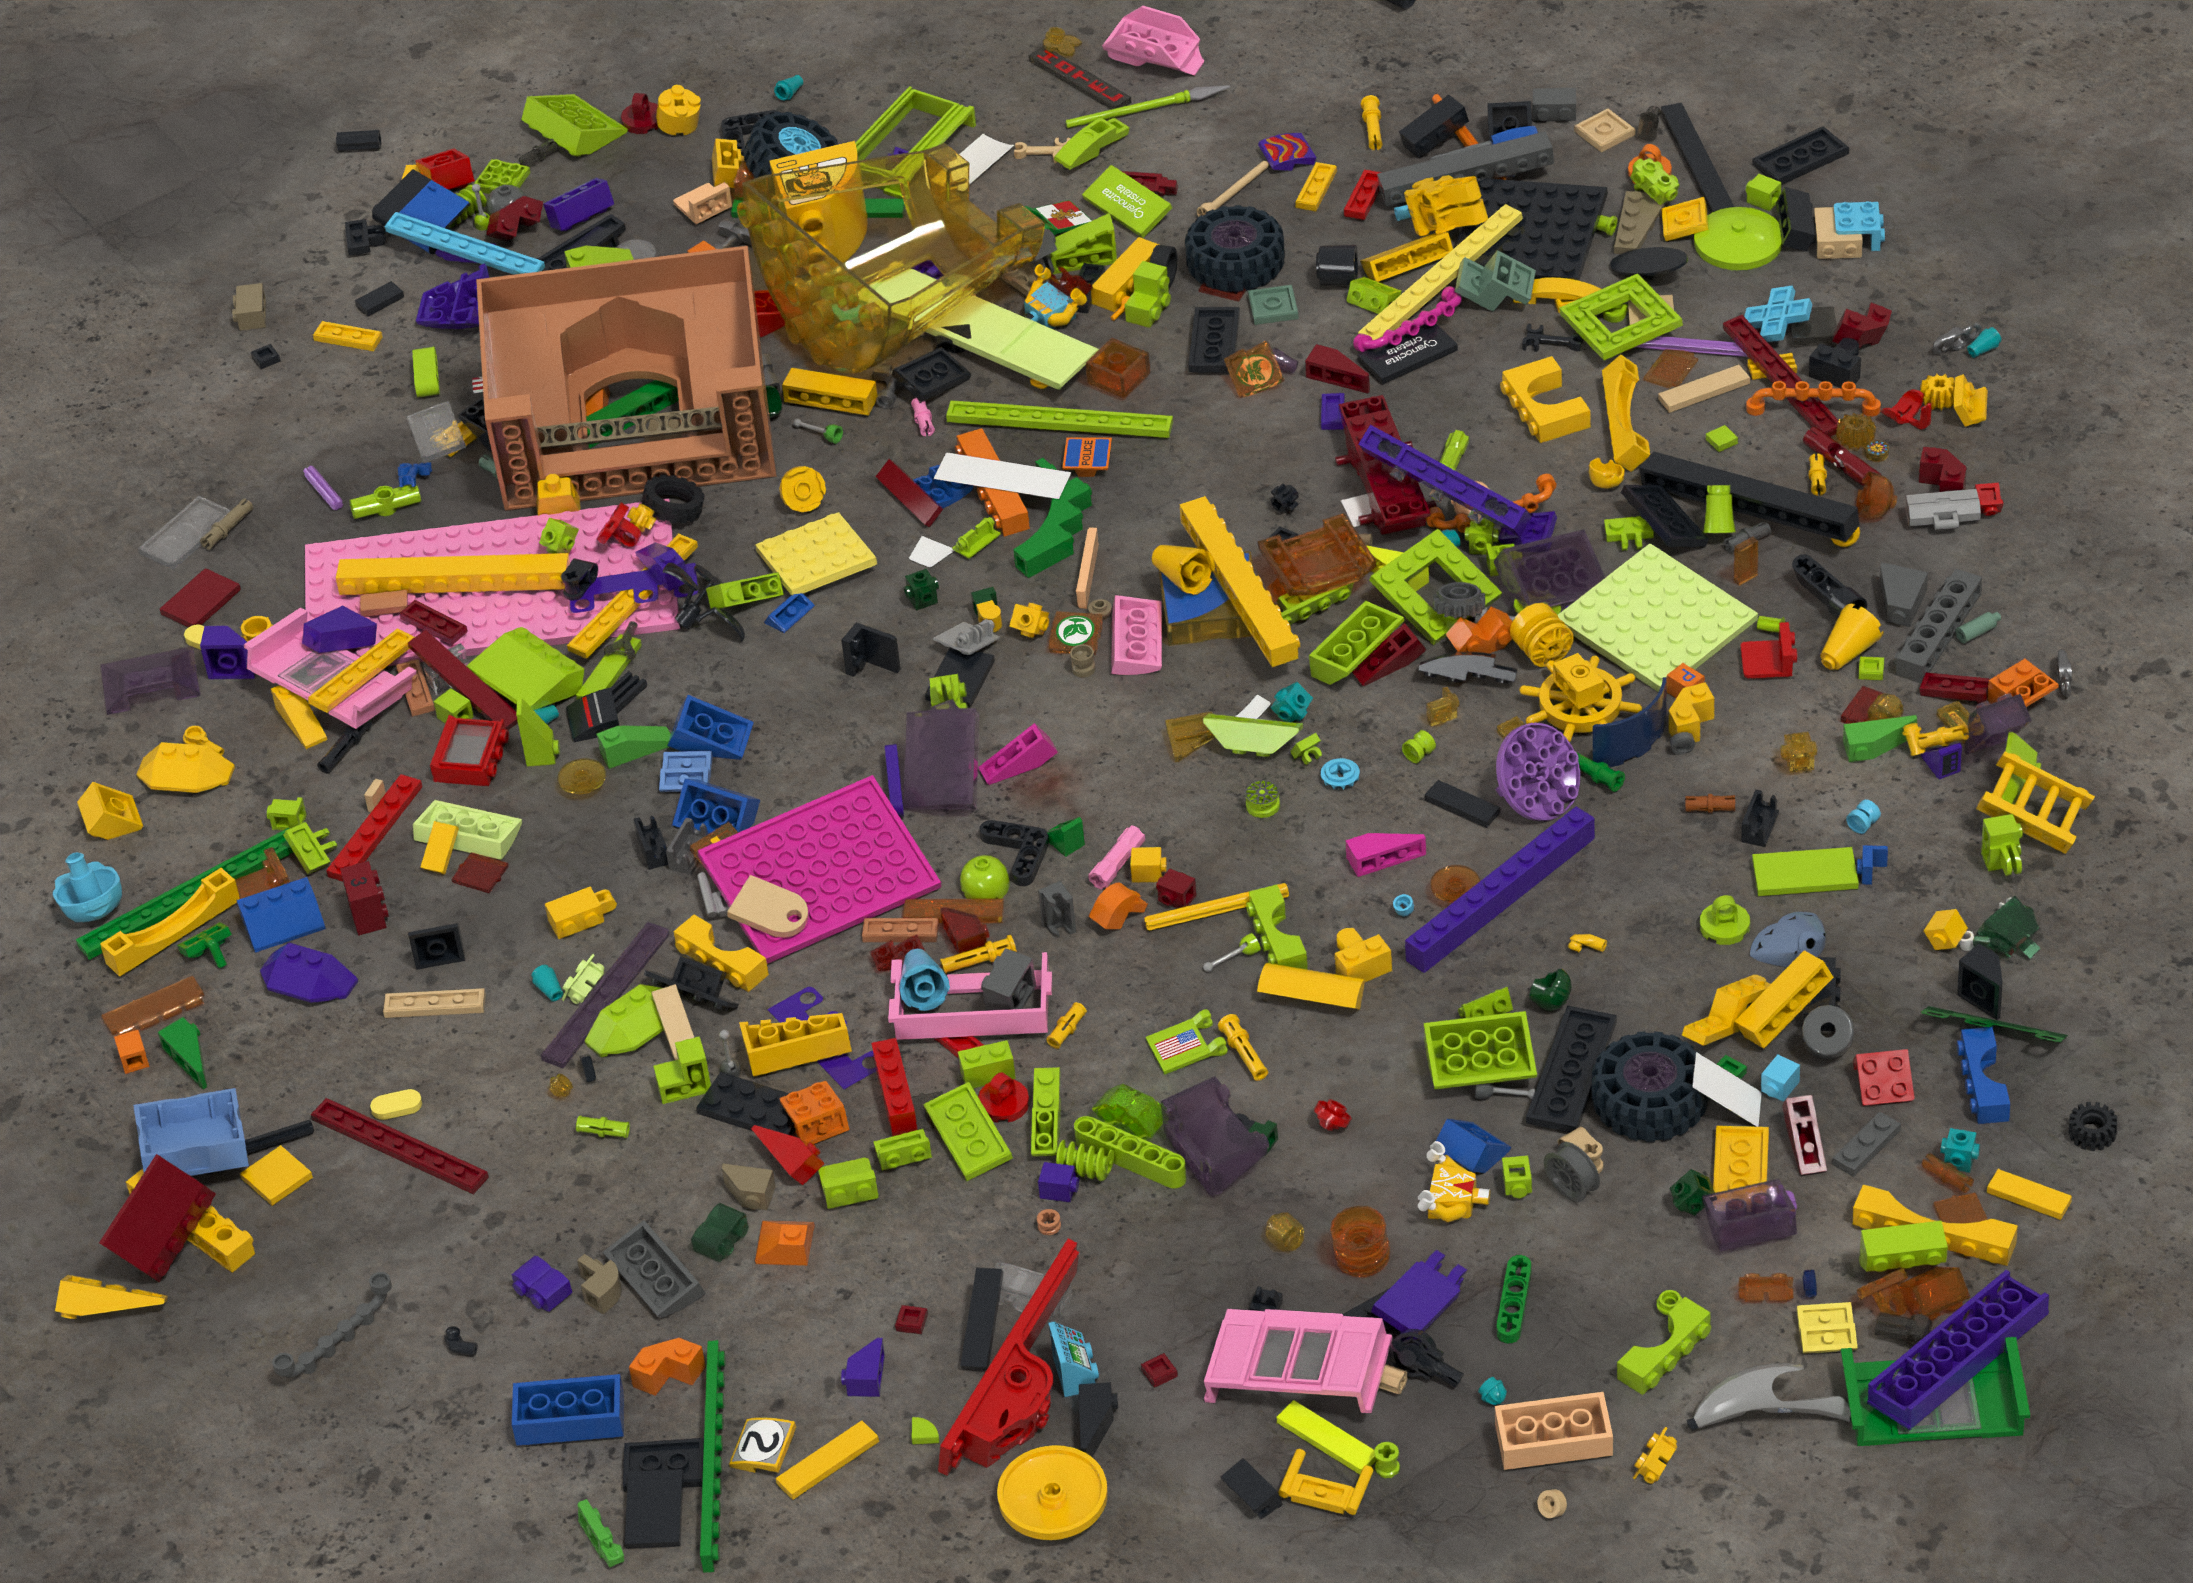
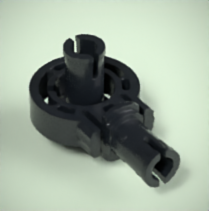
M1407 1329L1401 1332L1390 1345L1389 1356L1393 1366L1407 1371V1376L1409 1377L1421 1376L1429 1381L1435 1375L1456 1388L1461 1381L1460 1378L1464 1375L1463 1372L1444 1362V1359H1442L1444 1352L1437 1349L1431 1336L1422 1330Z

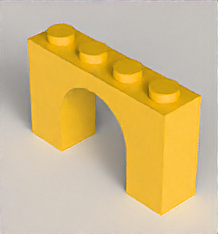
M1552 356L1502 372V382H1500L1502 393L1504 395L1507 394L1512 407L1518 410L1521 420L1527 423L1531 435H1535L1540 443L1591 427L1590 409L1581 397L1552 405L1541 404L1532 399L1540 393L1562 387V369Z

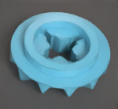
M1338 758L1330 760L1321 769V779L1324 780L1325 786L1331 785L1333 789L1342 787L1344 790L1346 785L1353 787L1354 782L1359 781V767L1349 759ZM1339 770L1340 773H1342L1343 777H1339L1337 775Z

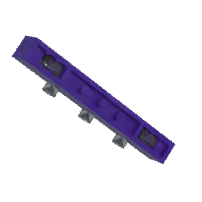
M1372 425L1369 426L1358 444L1365 453L1391 466L1393 470L1390 475L1393 478L1402 482L1405 475L1424 484L1432 489L1428 495L1430 498L1441 503L1445 496L1471 510L1467 517L1477 524H1480L1484 517L1520 537L1532 518L1525 508Z

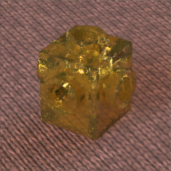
M1809 732L1784 735V745L1780 746L1782 760L1787 761L1790 773L1814 769V756L1817 755V746L1815 741H1811Z

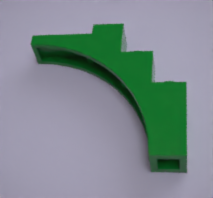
M1044 458L1035 461L1036 467L1057 470L1053 464L1048 463ZM1078 477L1072 480L1068 479L1059 499L1051 498L1052 503L1049 514L1038 531L1023 544L1013 549L1015 567L1027 578L1074 554V538L1072 535L1083 530V514L1081 511L1092 506V490L1087 483H1083Z

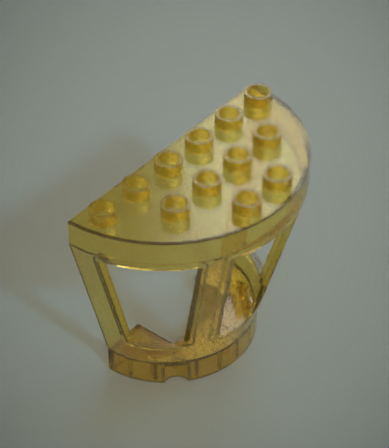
M946 143L923 151L764 175L742 183L743 202L737 205L739 220L745 228H748L757 264L767 289L778 311L785 320V330L789 340L793 344L801 343L810 352L813 361L817 365L824 364L833 370L848 374L859 373L890 361L901 352L904 346L977 292L988 287L1003 274L1022 268L1023 264L1033 261L1043 241L1045 223L1020 203L997 210V223L969 201L970 163ZM900 183L905 208L914 231L843 264L779 210V203ZM926 260H932L934 265L944 275L912 296L893 303H889L870 287L874 283H880ZM947 298L945 301H943L941 304L936 306L934 309H932L930 312H928L926 315H924L922 318H920L914 323V319L916 318V316L920 315L924 311L928 310L932 306Z

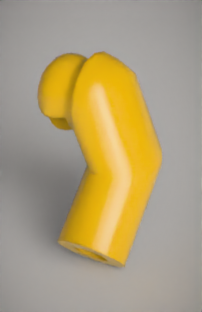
M1574 934L1570 937L1571 941L1568 944L1569 949L1576 952L1581 951L1582 945L1603 952L1607 946V940L1591 934Z

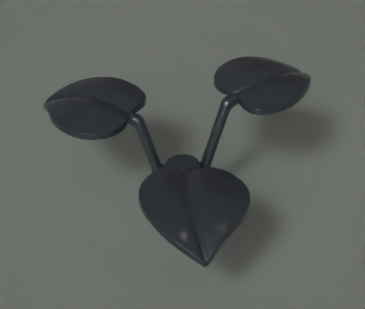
M668 563L662 573L673 575L690 587L681 610L674 617L677 622L686 629H689L696 620L700 623L703 618L715 613L732 626L742 642L745 638L744 628L732 615L717 607H713L700 614L702 609L698 606V603L707 593L706 588L712 585L723 584V582L713 576L707 569L696 564L694 569L708 581V584L697 599L689 603L694 590L697 591L699 589L698 585L681 567L675 563Z

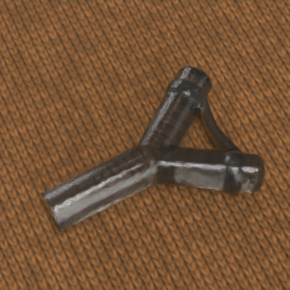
M630 621L622 638L604 648V654L607 656L621 654L627 656L630 660L634 659L636 654L630 641L638 627L637 623Z

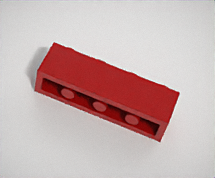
M892 1038L871 1043L874 1064L892 1136L918 1130L915 1110L897 1039Z

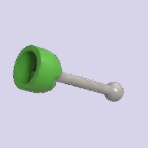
M800 419L793 421V425L796 428L801 426L822 432L825 439L829 442L837 444L842 439L843 429L841 426L832 424L824 429L803 423Z

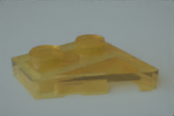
M1212 711L1165 720V727L1175 763L1215 738L1203 723V718L1208 713L1213 714Z

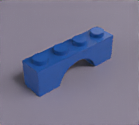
M1993 1027L1961 1030V1040L1957 1041L1958 1056L1963 1057V1060H1961L1962 1075H1967V1079H1965L1966 1093L1972 1096L1970 1098L1971 1114H1976L1978 1124L2008 1122L2010 1117V1100L2006 1084L1994 1082L1983 1073L1987 1067L1996 1063L1997 1045Z

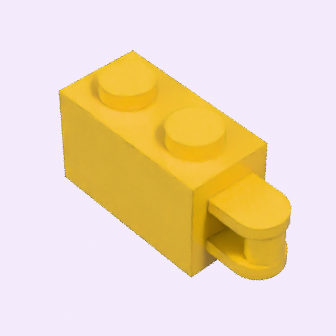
M591 887L545 903L548 921L558 939L603 923V914L614 910L617 906L609 890L605 889L594 893Z

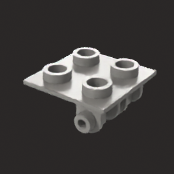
M985 619L974 626L962 622L934 637L933 640L946 647L961 651L962 654L970 655L1000 639V636L993 634L994 622Z

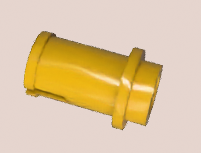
M1917 723L1905 725L1902 734L1906 735L1911 756L1926 752V749H1922L1918 740H1921L1918 738L1922 730L1921 727H1918Z

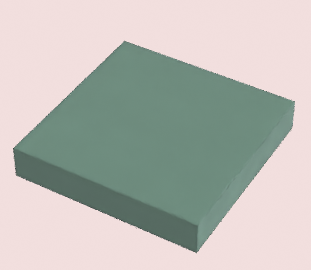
M1292 285L1248 291L1254 325L1299 319Z

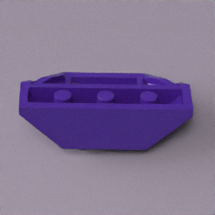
M287 943L273 952L260 969L261 976L269 991L310 1003L329 1001L335 998L346 999L358 983V978L333 955L293 943Z

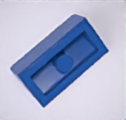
M802 593L791 595L766 618L764 623L785 633L815 605Z

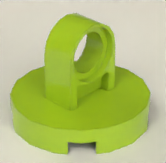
M1723 895L1715 899L1712 905L1703 910L1700 916V931L1707 940L1708 937L1716 940V944L1732 945L1742 941L1743 936L1747 932L1749 933L1750 916L1746 909L1735 903L1732 896Z

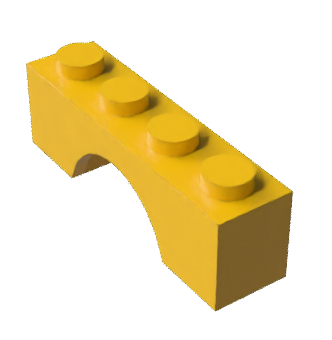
M695 914L673 931L675 946L681 954H686L696 961L727 972L725 978L735 987H740L749 992L769 975L766 958L751 948L746 947L737 951H724L713 946L715 940L712 925Z

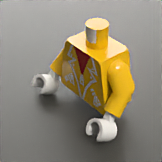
M1435 1141L1427 1152V1159L1431 1162L1438 1160L1439 1163L1435 1164L1430 1191L1423 1190L1418 1196V1200H1420L1418 1208L1421 1211L1428 1209V1219H1441L1448 1223L1460 1218H1469L1472 1216L1474 1204L1489 1205L1490 1189L1477 1188L1476 1174L1458 1165L1448 1155L1444 1156L1445 1147L1442 1143Z

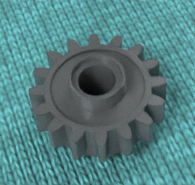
M1449 583L1437 590V594L1433 595L1434 610L1437 611V614H1444V617L1451 615L1454 619L1458 617L1467 618L1468 615L1474 617L1475 613H1482V610L1485 609V593H1481V590L1471 583Z

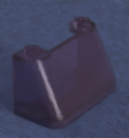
M1216 1076L1161 1101L1163 1128L1168 1141L1176 1152L1184 1158L1186 1165L1211 1197L1225 1191L1267 1154V1148H1269L1266 1136L1258 1131L1249 1133L1229 1107L1230 1091L1225 1084L1219 1082Z

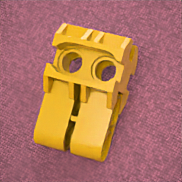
M1447 175L1442 176L1437 181H1434L1433 177L1415 182L1412 185L1413 189L1404 192L1416 234L1419 236L1427 235L1436 230V234L1450 231L1455 227L1477 225L1488 220L1483 199H1479L1482 195L1475 176L1453 179V177Z

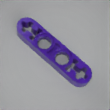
M897 744L885 745L890 803L899 817L904 816Z

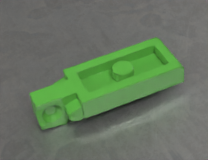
M587 1499L578 1502V1521L600 1558H604L609 1568L621 1562L623 1563L624 1554L619 1544L613 1543L612 1533L608 1527L602 1525L601 1516L597 1508H592Z

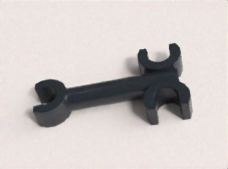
M1531 323L1526 327L1527 337L1522 340V349L1526 351L1527 346L1532 345L1534 346V352L1539 350V343L1569 346L1573 351H1581V343H1583V338L1578 333L1570 337L1544 334L1543 325H1540L1539 329L1533 330Z

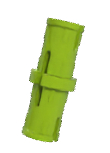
M579 1115L576 1122V1131L598 1134L599 1137L609 1135L628 1138L630 1123L608 1120L607 1117L597 1119Z

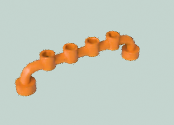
M1776 381L1772 384V388H1762L1756 391L1746 402L1747 413L1754 416L1764 413L1765 401L1762 399L1764 397H1772L1775 400H1783L1785 397H1796L1800 401L1807 400L1809 397H1819L1823 401H1828L1831 398H1842L1845 401L1864 398L1865 400L1862 402V412L1864 415L1874 417L1881 411V402L1875 398L1872 392L1856 388L1853 382H1844L1842 388H1833L1830 382L1824 381L1819 384V388H1809L1807 382L1800 381L1796 383L1795 388H1786L1784 382Z
M1542 474L1537 478L1536 485L1540 492L1539 494L1527 493L1521 499L1513 502L1525 508L1528 513L1536 511L1538 504L1548 500L1556 488V482L1551 474ZM1432 507L1429 509L1431 516L1426 518V522L1430 527H1436L1440 530L1457 528L1459 532L1465 533V528L1470 527L1471 517H1484L1477 513L1469 515L1460 513L1453 520L1445 521L1443 511L1439 507Z

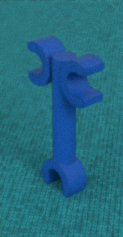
M431 462L415 463L413 465L410 463L400 464V467H398V476H400L398 477L399 487L404 485L415 487L417 485V474L430 475V472H432Z

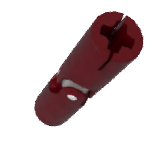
M1812 427L1805 433L1803 443L1817 454H1821L1824 459L1837 468L1842 469L1846 475L1869 491L1879 486L1882 480L1881 473L1859 457L1851 454L1834 439L1817 427Z

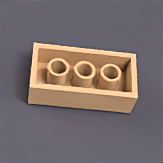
M1604 1392L1495 1406V1427L1504 1470L1613 1456V1434Z

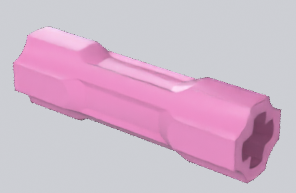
M1132 825L1126 828L1103 860L1089 873V881L1101 890L1105 887L1107 888L1117 876V872L1131 856V849L1139 848L1143 844L1145 834L1139 828Z

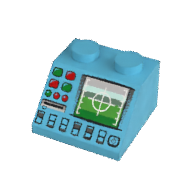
M1050 1322L1049 1331L1052 1355L1064 1397L1079 1394L1078 1384L1095 1383V1379L1099 1378L1096 1362L1091 1363L1090 1361L1093 1358L1090 1342L1085 1343L1081 1332L1056 1322Z

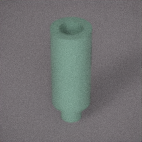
M1986 612L1961 625L1955 630L1958 640L1965 644L1997 626V622L2001 620V615L1998 612L1993 614Z

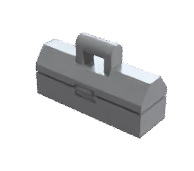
M1977 489L1906 495L1905 514L1908 525L1934 524L1935 530L1959 528V522L1980 520L1981 510Z

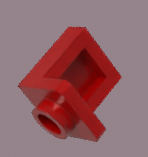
M1999 483L1975 484L1974 489H1977L1981 514L1992 516L2001 512L2003 500L2000 496Z

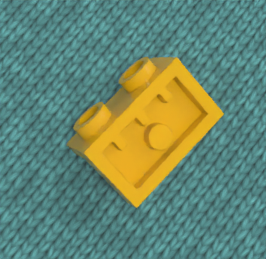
M1963 374L1955 377L1953 408L1966 427L1986 420L1988 390L1986 387L1975 390L1971 382L1968 383Z

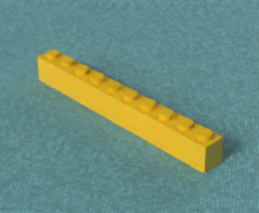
M1206 496L1179 504L1181 523L1196 547L1212 554L1215 561V572L1212 571L1271 667L1298 659V648H1300L1298 636L1292 634L1288 620L1282 618L1279 606L1273 604L1270 592L1268 590L1265 591L1260 576L1254 574L1251 562L1246 561L1244 552L1241 547H1237L1233 534L1231 532L1228 533L1226 530V524L1223 518L1219 519L1214 504H1210Z
M569 553L339 559L336 582L339 595L374 594L407 590V593L557 590L565 588L561 574L570 565Z

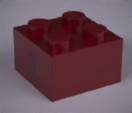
M369 861L340 868L358 936L387 928L385 918H388L389 914L386 903L381 904V901L385 900L382 886H376V884H380L377 870H371Z

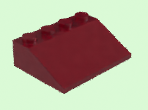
M156 1154L99 1244L139 1271L160 1282L162 1277L168 1272L177 1254L182 1250L191 1232L197 1227L198 1221L211 1205L216 1193Z

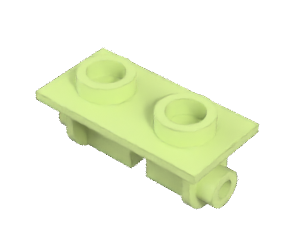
M594 954L587 961H581L575 971L577 975L574 978L570 976L562 988L565 990L562 1001L569 996L574 1004L582 1003L592 990V987L587 985L586 982L594 987L604 975V966L600 963L595 964L592 962Z

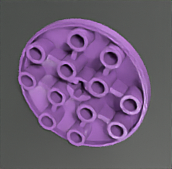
M1543 723L1521 725L1505 737L1499 748L1496 761V774L1499 784L1495 789L1500 797L1504 796L1511 808L1527 819L1546 821L1559 817L1574 803L1578 796L1580 785L1578 754L1574 751L1570 742L1562 732ZM1570 800L1569 805L1564 809L1563 804Z

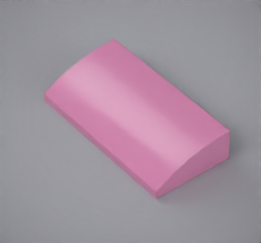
M1115 595L1112 607L1111 674L1138 675L1161 670L1162 601Z

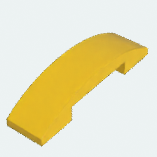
M1567 278L1534 279L1531 300L1527 304H1536L1537 298L1578 300L1601 289L1586 282Z

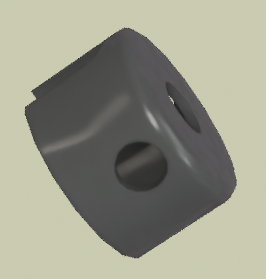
M1832 1005L1819 1006L1810 1011L1804 1019L1802 1027L1803 1043L1807 1050L1815 1057L1824 1060L1837 1059L1844 1055L1851 1047L1854 1037L1853 1022L1848 1013L1840 1007ZM1832 1023L1835 1026L1836 1032L1832 1037L1827 1038L1821 1034L1820 1029L1823 1024Z

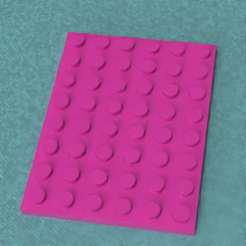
M873 775L698 850V857L729 908L750 875L794 892L806 902L808 907L807 924L801 932L791 937H775L739 922L754 949L766 958L767 964L862 923L864 918H873L941 888V881ZM792 915L788 918L791 922H797L801 919L797 915Z

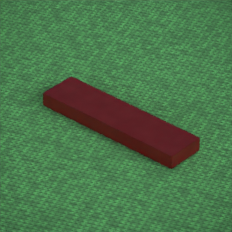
M888 459L875 476L926 526L930 527L942 512L943 508L893 460Z

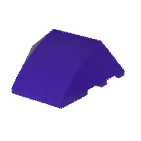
M486 264L480 265V270L470 275L467 272L461 274L460 280L453 283L447 281L424 292L416 318L417 324L440 329L479 327L476 279L489 278Z

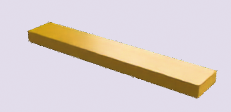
M397 628L310 695L308 703L328 713L409 650L408 642L414 636Z

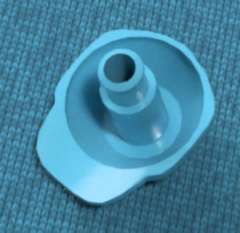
M79 852L72 853L66 858L65 862L68 864L70 873L56 878L53 897L69 919L74 922L98 920L108 915L120 904L122 886L114 868L104 866L99 862L87 864L84 854Z

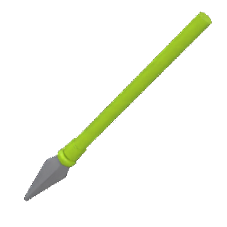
M1230 85L1196 87L1190 91L1185 90L1171 96L1065 120L1067 128L1092 123L1099 118L1106 120L1175 103L1180 104L1188 103L1191 100H1202L1230 88Z

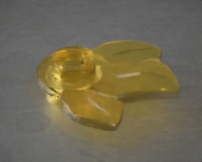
M1059 27L1049 28L1043 40V45L1047 50H1057L1059 54L1064 56H1073L1075 54L1074 46L1082 44V41L1077 37L1065 35V31Z

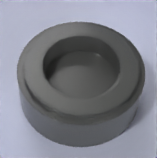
M1681 732L1672 736L1670 739L1672 752L1675 754H1686L1692 751L1695 747L1693 735L1688 732Z

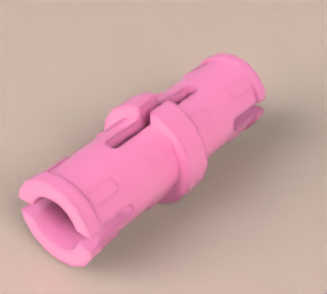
M914 398L911 402L914 410V420L919 425L922 436L926 437L925 430L928 436H931L935 431L931 421V411L927 409L925 400L919 403L918 398Z

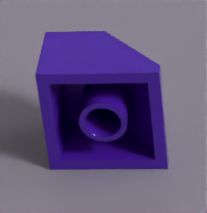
M204 626L200 648L208 679H255V673L247 669L248 650L244 648V644L247 641L228 626Z

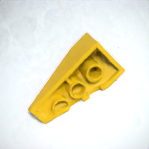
M67 1275L60 1280L55 1311L62 1312L61 1317L77 1319V1315L84 1316L164 1304L168 1296L140 1289H132L131 1292L126 1291L127 1288L117 1284L103 1287L100 1280Z

